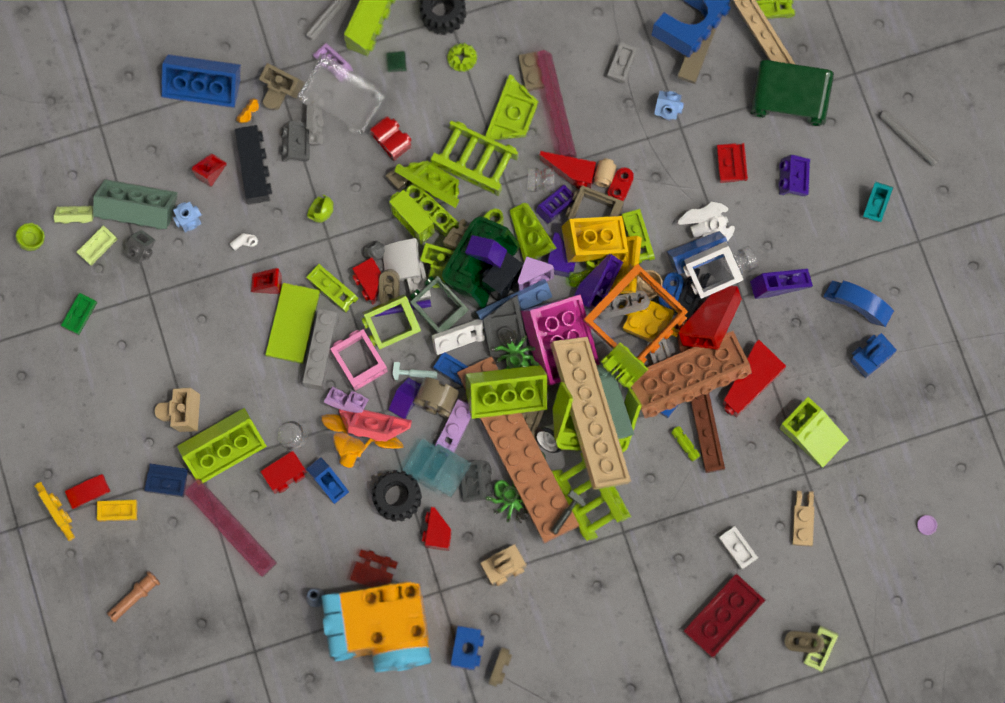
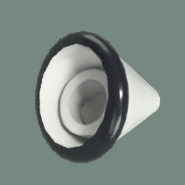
M554 424L536 429V441L544 450L550 453L562 451L554 440Z

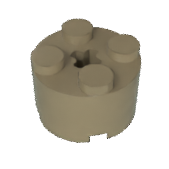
M425 377L413 403L420 407H426L425 411L432 415H436L438 412L439 415L449 418L459 392L448 384H440L439 380Z

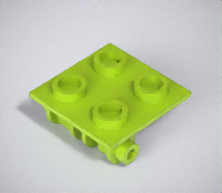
M621 342L601 361L602 367L609 373L615 368L611 375L616 371L619 372L615 379L622 375L618 382L628 389L648 370L644 363L637 359Z

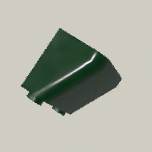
M762 60L759 62L750 114L764 118L770 112L807 117V121L812 126L819 127L825 125L834 72L828 69Z
M480 216L473 219L445 266L442 278L447 285L471 304L483 309L489 301V294L481 288L483 279L481 277L493 265L465 254L471 236L495 240L513 257L520 248V244L508 227Z

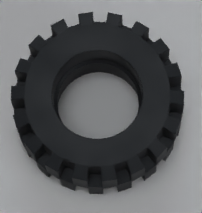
M420 0V17L423 25L427 26L430 32L434 30V33L437 35L439 32H442V35H446V32L452 34L454 29L459 30L460 24H464V18H466L465 0ZM440 3H447L453 7L452 12L444 16L437 15L432 10Z
M393 470L392 473H389V471L385 472L386 475H381L378 478V482L375 481L374 489H372V501L375 508L385 519H391L393 522L397 520L402 522L405 521V518L410 519L413 513H417L418 507L421 505L422 494L418 482L411 474L408 475L402 470L401 472ZM394 486H402L408 491L407 501L400 506L389 505L385 498L387 491Z

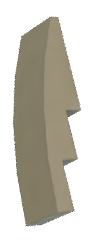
M701 16L699 23L705 19L704 16ZM715 28L711 30L709 38L701 42V47L696 53L693 52L690 57L685 56L678 79L696 84L715 35Z

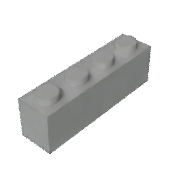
M318 310L303 378L305 388L324 391L332 355L330 348L333 347L339 322L337 312Z

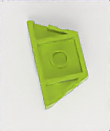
M509 74L485 135L492 140L526 137L539 101L533 95H530L523 85L521 86L511 74Z
M429 161L409 163L408 167H403L401 164L396 166L394 170L396 173L413 182L417 187L428 191L433 197L441 199L454 208L457 207L459 203V179Z

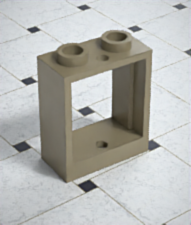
M582 185L580 191L576 190L573 196L574 205L573 207L569 206L565 217L568 220L575 219L584 197L612 207L613 210L610 217L620 216L624 201Z

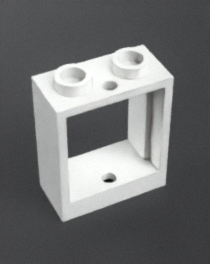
M727 241L684 260L686 266L683 269L687 278L692 277L694 282L691 284L695 294L699 293L701 298L743 280ZM724 254L733 276L702 289L693 267Z

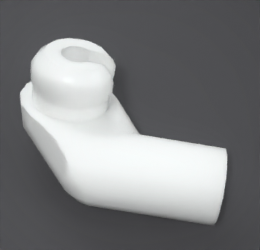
M243 233L229 244L235 251L242 245L256 246L258 239L254 235Z

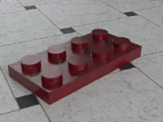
M736 573L683 632L713 659L766 600Z

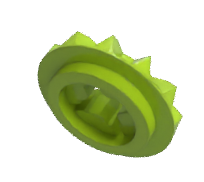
M456 43L447 54L449 65L456 71H468L477 62L476 51L472 45H467L466 43ZM462 51H464L467 58H464L461 63L460 57H457V55H461Z

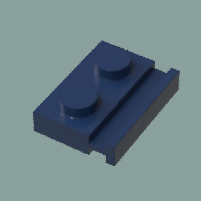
M149 464L144 491L184 498L189 470L186 468Z

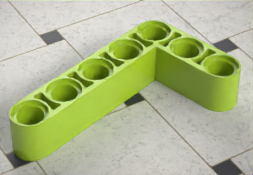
M415 184L407 188L406 193L409 196L414 192L420 194L419 197L412 198L413 201L432 220L434 227L445 238L452 228H459V222L424 189L417 187ZM426 205L433 206V209L430 211H426L423 208ZM491 209L483 216L489 220L493 216H498L500 220L496 223L504 224V216L499 209ZM440 217H444L447 219L446 222L442 224L438 223L437 220Z

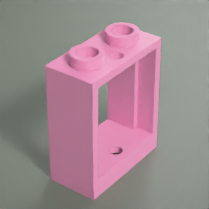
M364 329L352 332L349 338L344 341L339 340L332 345L333 347L330 348L355 391L388 372L386 365ZM363 338L378 364L353 378L339 352Z

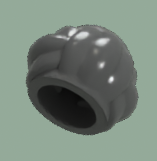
M377 240L370 242L364 248V255L369 259L373 258L374 261L381 259L385 252L384 244Z

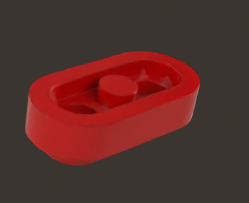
M624 167L617 170L609 187L608 196L625 201L634 180V174L629 168ZM626 174L628 178L623 179L621 175ZM620 191L621 194L615 195L614 192Z

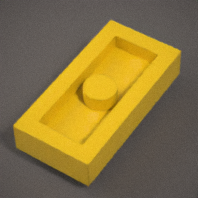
M137 500L97 501L98 522L137 520Z

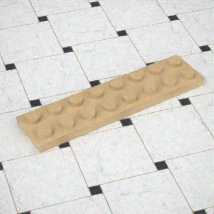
M588 337L553 341L550 345L561 382L566 384L574 398L570 413L593 490L630 483L631 479Z

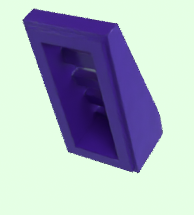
M562 185L538 205L536 213L549 224L574 202V194L565 185ZM561 193L568 198L567 201L560 195ZM555 198H557V199L562 203V205H560V204L555 200Z

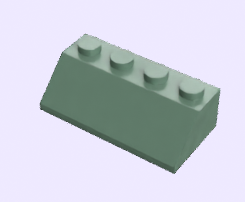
M105 179L94 195L93 216L100 217L101 219L118 220L121 223L129 222L139 226L146 225L156 229H167L172 221L178 192Z

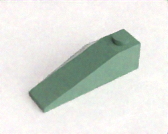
M603 364L596 365L618 439L634 435L617 379H615V373L611 375L614 370L609 373L602 367Z

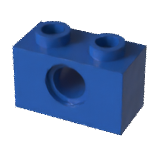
M457 627L451 667L475 671V667L480 666L481 655H478L479 647H483L485 637L481 635V630ZM464 645H473V652L465 654L463 652Z

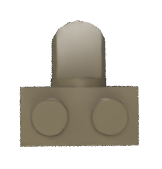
M267 63L259 80L267 83L269 88L263 99L264 106L271 110H278L287 94L297 99L305 82Z

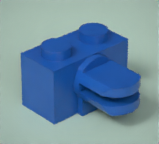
M882 333L877 337L873 335L866 341L867 345L863 349L859 347L852 353L853 357L850 362L865 379L897 351Z

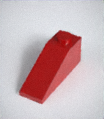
M540 151V161L578 189L582 185L591 189L596 162Z

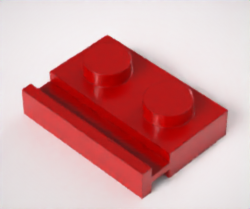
M744 143L717 145L720 183L747 181L748 174Z

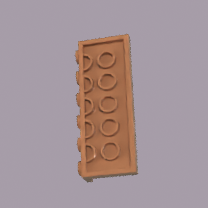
M734 331L725 334L718 350L693 347L647 367L648 370L631 388L642 404L641 410L644 418L655 417L667 409H673L683 402L692 401L697 396L708 394L718 387L727 386L732 381L743 379L752 372Z

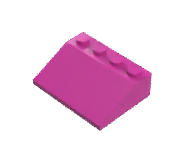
M581 294L521 311L529 343L532 346L534 360L546 372L547 385L561 382L550 345L553 341L588 337L595 363L600 365L590 327L583 322L587 315Z

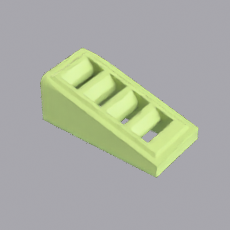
M820 626L817 634H824L832 638V640L824 639V644L829 646L828 649H822L825 656L818 653H808L804 664L822 672L837 640L838 633ZM816 640L813 642L814 647L817 646ZM811 656L822 660L821 664L811 660Z

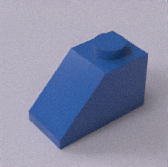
M322 457L306 469L334 504L349 493L348 489Z

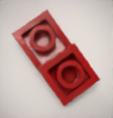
M103 474L65 491L72 509H76L91 500H96L111 492Z

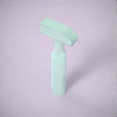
M394 362L393 378L395 382H398L399 375L437 379L438 371L400 370V362Z

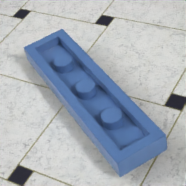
M543 279L477 311L478 318L483 320L485 316L515 295L519 297L521 311L552 298L553 296L547 281Z

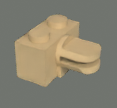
M192 388L173 389L172 400L158 403L155 407V415L162 421H171V427L179 432L198 431L200 394Z
M515 544L480 563L491 585L494 586L496 584L497 587L508 581L506 578L512 575L514 577L521 575L525 572L524 568H526V563Z

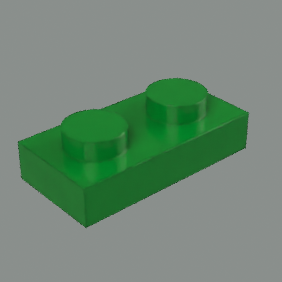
M79 293L61 326L80 335L97 305V301Z

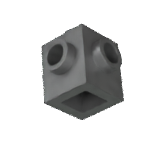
M139 230L127 239L124 254L139 264L152 256V248L156 240L144 231Z

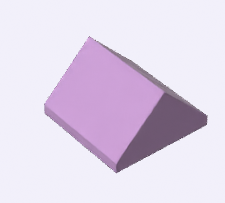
M526 257L518 279V291L543 279L546 281L554 279L553 265Z

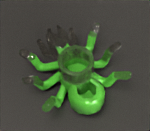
M515 329L513 330L514 335L510 331H507V336L504 333L502 336L498 335L500 341L505 343L509 349L502 345L490 348L491 351L504 350L510 353L492 362L494 365L507 358L506 363L508 366L506 369L528 367L530 363L527 359H530L532 364L539 366V363L534 360L533 356L523 353L528 350L534 351L535 347L527 346L519 350L527 338L526 335L522 337L517 346L515 345L516 338L518 337Z
M498 480L494 485V493L500 499L496 500L493 497H486V500L492 501L494 504H505L500 509L495 510L494 514L502 513L510 505L506 522H510L512 510L515 508V519L521 524L522 521L518 516L522 520H527L525 514L528 516L529 514L525 506L520 504L523 503L522 500L517 499L520 497L513 483L510 486L506 481Z

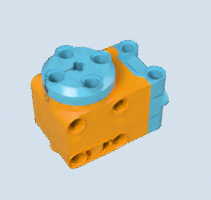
M413 582L390 584L377 588L322 596L324 615H327L323 618L325 635L328 637L330 657H334V661L372 655L374 672L403 671L432 663L426 613L420 584Z

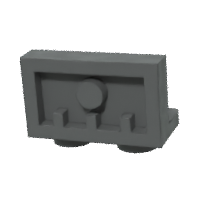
M288 121L282 126L280 136L282 137V145L280 147L282 161L286 162L289 159L308 161L310 159L309 130L306 129V123Z
M477 460L461 463L463 502L468 503L486 500V497H493L494 489L491 484L492 469L489 462Z

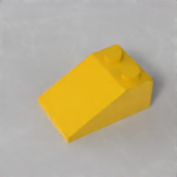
M622 216L569 219L561 226L568 262H584L606 258L609 254L617 256L629 253Z

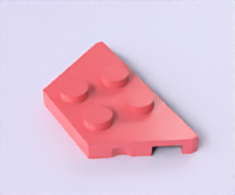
M339 409L340 417L348 433L358 437L372 438L376 441H387L410 429L412 420L363 410L362 413H355Z

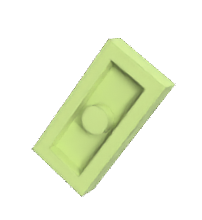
M93 206L57 207L54 213V221L63 224L70 222L88 223L93 221L94 218Z

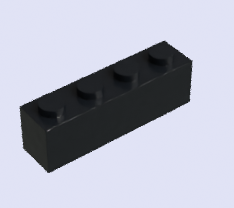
M257 125L235 128L246 201L248 205L270 201V195L273 192L271 183H267V177H270L268 165L265 166L264 159H267L265 148H262L261 142H264L263 131H259Z

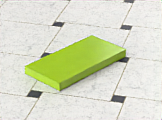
M283 283L265 354L266 357L300 364L304 363L321 293L320 290Z

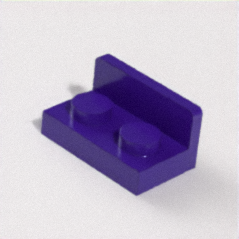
M796 155L782 158L779 165V194L791 193L804 197L809 195L810 159Z

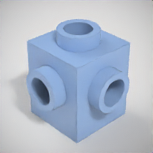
M660 90L654 115L662 116L667 120H676L678 113L682 114L683 110L682 95H678L674 91L665 92Z
M190 202L181 203L173 210L176 215L173 219L177 227L182 226L184 232L191 231L202 224L199 216H201L197 206L193 207Z

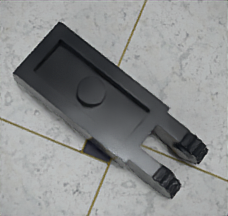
M696 268L694 271L697 277L701 270L699 268ZM707 273L704 276L703 282L700 284L702 289L706 288L711 274ZM692 277L688 280L678 299V302L688 311L685 314L687 317L686 321L692 317L701 299L699 293L695 294L691 284L694 283Z

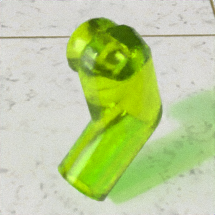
M594 268L571 274L569 277L570 286L577 287Z

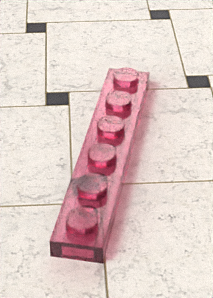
M541 50L537 52L539 57L537 62L540 69H542V82L546 86V98L551 106L550 115L555 122L556 127L554 131L560 142L559 151L564 156L575 158L577 154L552 54L546 50Z
M197 479L184 492L261 577H264L277 564L272 556L200 479Z

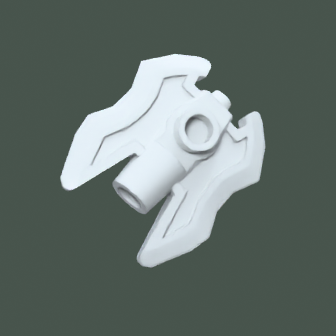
M710 202L701 209H691L678 220L679 225L697 223L690 227L694 238L699 236L702 238L720 231L726 236L728 242L735 230V226L726 228L728 219L721 215V213L727 212L728 208L717 202Z

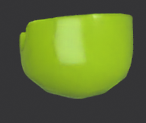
M324 194L322 195L324 198L317 197L307 213V218L317 223L325 222L333 213L334 203L330 197Z
M26 223L17 229L16 242L21 249L35 251L44 243L45 234L38 225Z

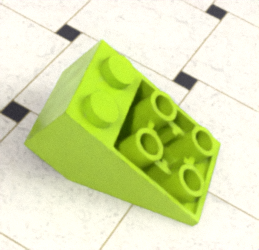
M809 397L798 406L779 428L822 468L849 441L829 416Z

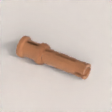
M148 571L147 576L139 583L136 582L133 586L134 589L107 612V615L116 622L141 597H147L148 592L161 583Z

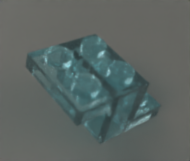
M422 438L402 471H405L408 475L411 474L416 481L435 492L439 490L451 498L469 470L471 463L439 444L434 446Z

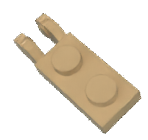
M796 491L792 544L812 547L814 492L809 491L807 496L808 506H801L802 492Z

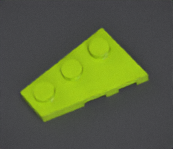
M522 203L510 210L524 262L526 257L538 259L557 249L528 203Z

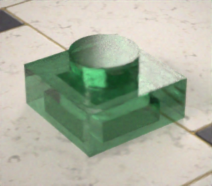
M405 51L387 52L388 72L407 71Z

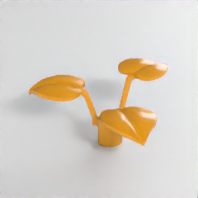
M325 414L321 416V421L325 427L336 432L343 431V433H335L333 441L341 456L339 463L344 467H354L357 457H361V454L371 442H375L377 446L383 448H404L402 442L396 436L387 441H376L370 438L364 445L359 439L348 435L340 415Z

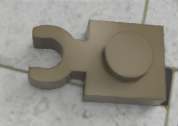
M465 219L460 220L458 229H451L443 241L444 246L453 250L456 249L469 225L464 227L466 225Z

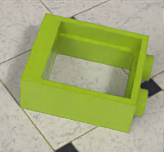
M404 190L400 193L396 192L391 196L389 201L391 213L418 240L420 245L435 234L432 220Z
M405 294L362 312L364 318H361L364 327L365 329H370L372 335L369 338L373 346L377 345L379 350L421 331ZM401 304L411 328L381 341L370 317Z

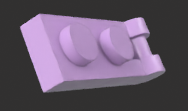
M461 399L457 400L435 445L438 449L446 450L451 456L454 454L471 420L467 402ZM447 437L453 439L451 444L445 442Z

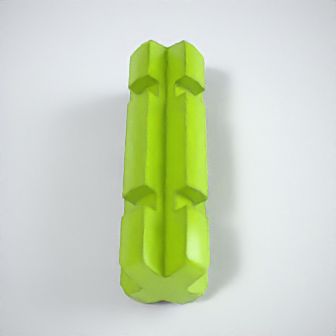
M680 426L675 427L671 431L674 438H677V442L685 453H688L690 460L695 461L700 457V453L697 449H694L695 446L687 435L683 434L682 428Z

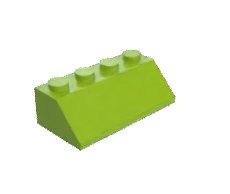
M360 0L344 33L347 49L368 56L369 52L374 50L376 36L381 34L383 30L382 23L384 19H388L391 12L389 8L396 0Z
M537 365L466 374V395L471 419L547 410V374L542 366Z
M245 408L177 446L182 458L199 485L267 447Z

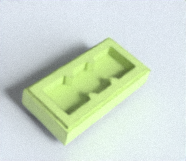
M103 225L77 253L91 266L118 239Z

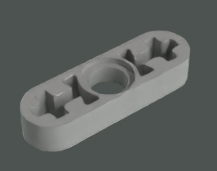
M644 291L617 296L598 317L600 319H609L644 310L649 306L650 299ZM620 302H627L624 308H617Z

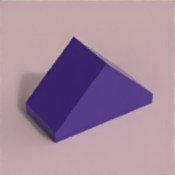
M472 235L465 254L501 268L507 250L495 240Z
M408 377L397 389L388 410L406 419L415 405L413 402L421 384Z

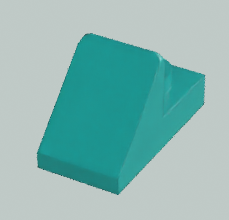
M875 181L863 217L882 222L893 190L892 186Z

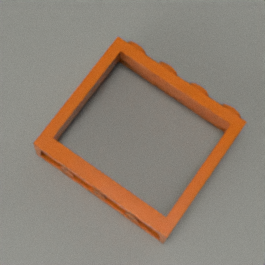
M636 264L588 314L583 322L614 349L618 344L593 321L638 275L678 313L636 357L645 363L647 361L645 356L649 352L653 354L661 346L658 343L662 338L667 340L673 334L672 328L676 324L680 326L687 319L685 314L688 311L639 264Z

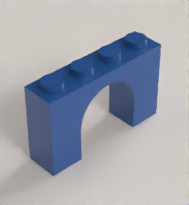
M683 0L698 9L705 19L698 24H685L664 12L654 23L652 36L685 56L690 57L693 52L696 53L699 50L701 42L709 38L711 30L718 27L722 16H727L731 9L729 6L730 0Z

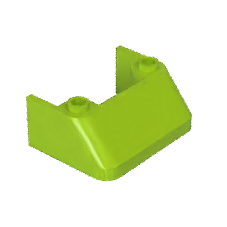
M561 382L553 406L554 440L560 449L582 451L570 413L574 398L566 384ZM628 389L624 404L634 431L642 404L633 389ZM632 436L618 439L622 453L627 450Z

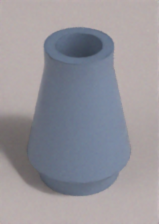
M313 588L308 591L306 601L311 607H320L323 605L322 596H325V593L319 588ZM313 593H317V597L315 599L311 598L313 596Z

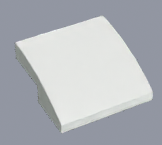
M416 238L384 246V271L387 269L395 270L399 275L400 282H403L404 279L421 277L418 240Z

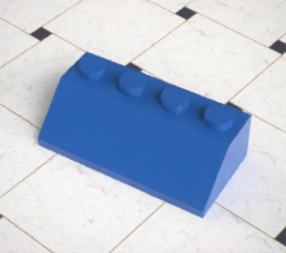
M168 54L162 63V97L235 108L240 85L241 65Z

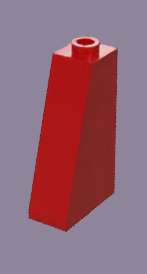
M731 285L708 297L679 330L678 333L683 346L719 349L742 300L738 286Z
M760 340L755 343L747 358L752 373L743 379L735 380L723 402L724 410L730 416L734 415L737 418L787 367Z

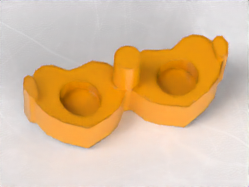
M250 99L249 104H247L246 108H243L236 121L240 123L249 122L251 112H256L259 108L258 100Z

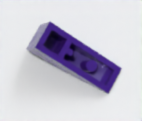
M609 254L580 283L574 295L581 294L584 308L592 311L608 295L623 264L621 260L612 254Z
M808 269L762 273L750 281L755 299L774 297L813 287Z

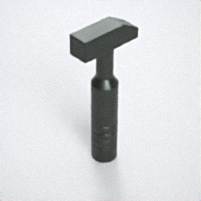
M572 490L567 496L573 501L568 508H565L550 529V532L557 535L571 515L574 506L578 504L584 507L585 505L583 498Z

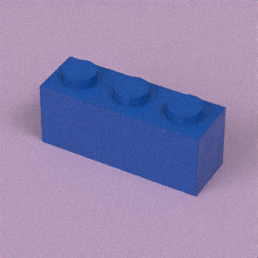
M718 231L667 251L672 269L678 275L684 273L685 259L726 242V236ZM724 254L716 256L710 260H707L703 263L694 266L693 269L725 256Z

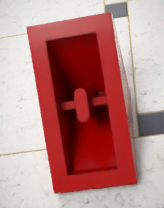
M210 154L194 165L192 171L197 179L212 187L227 163L214 154Z
M274 268L252 274L251 292L280 294L282 284L280 270Z

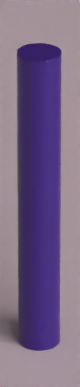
M430 299L416 302L421 308L432 307ZM397 305L375 315V317L404 311L401 305Z

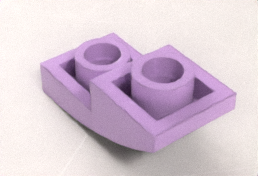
M332 387L324 403L344 411L362 413L369 399L354 391L347 395L343 391Z

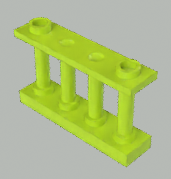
M450 121L449 126L453 133L443 152L439 155L433 153L431 163L456 177L499 196L502 191V184H500L499 179L510 158L518 160L517 149L511 145L505 146L468 129L462 122ZM462 135L470 140L459 161L455 163L449 160V155L459 136ZM476 143L486 146L487 148L476 169L470 170L466 168L465 164ZM493 150L503 154V157L493 176L488 178L483 176L482 172Z
M580 453L582 461L563 473L562 469L552 471L569 505L573 501L567 496L571 490L580 495L592 487L590 479L575 489H572L568 482L569 478L587 468L582 453ZM615 486L600 488L601 495L587 503L584 507L576 504L572 509L579 523L580 533L586 541L598 538L595 531L615 519L617 522H622L631 517ZM606 502L610 508V513L591 524L586 513Z

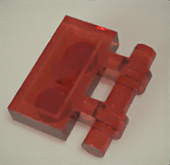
M361 549L359 557L365 558V562L363 564L356 561L350 581L370 588L390 585L394 574L387 572L389 567L396 569L398 562L391 560L392 557H383L375 554L374 551L369 550L368 552ZM372 561L382 564L381 569L370 566Z

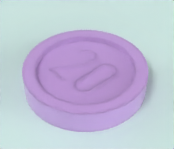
M926 515L918 520L917 528L921 534L931 535L937 529V522L932 516Z

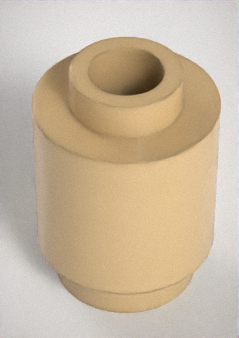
M604 158L598 161L594 175L595 185L608 188L609 184L612 183L617 167L613 160Z

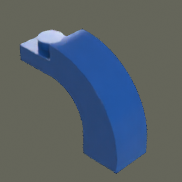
M832 280L823 296L828 301L853 308L861 313L870 323L886 327L894 312L877 295L844 280L842 283Z

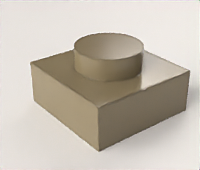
M394 168L386 175V178L400 191L410 181L396 173Z

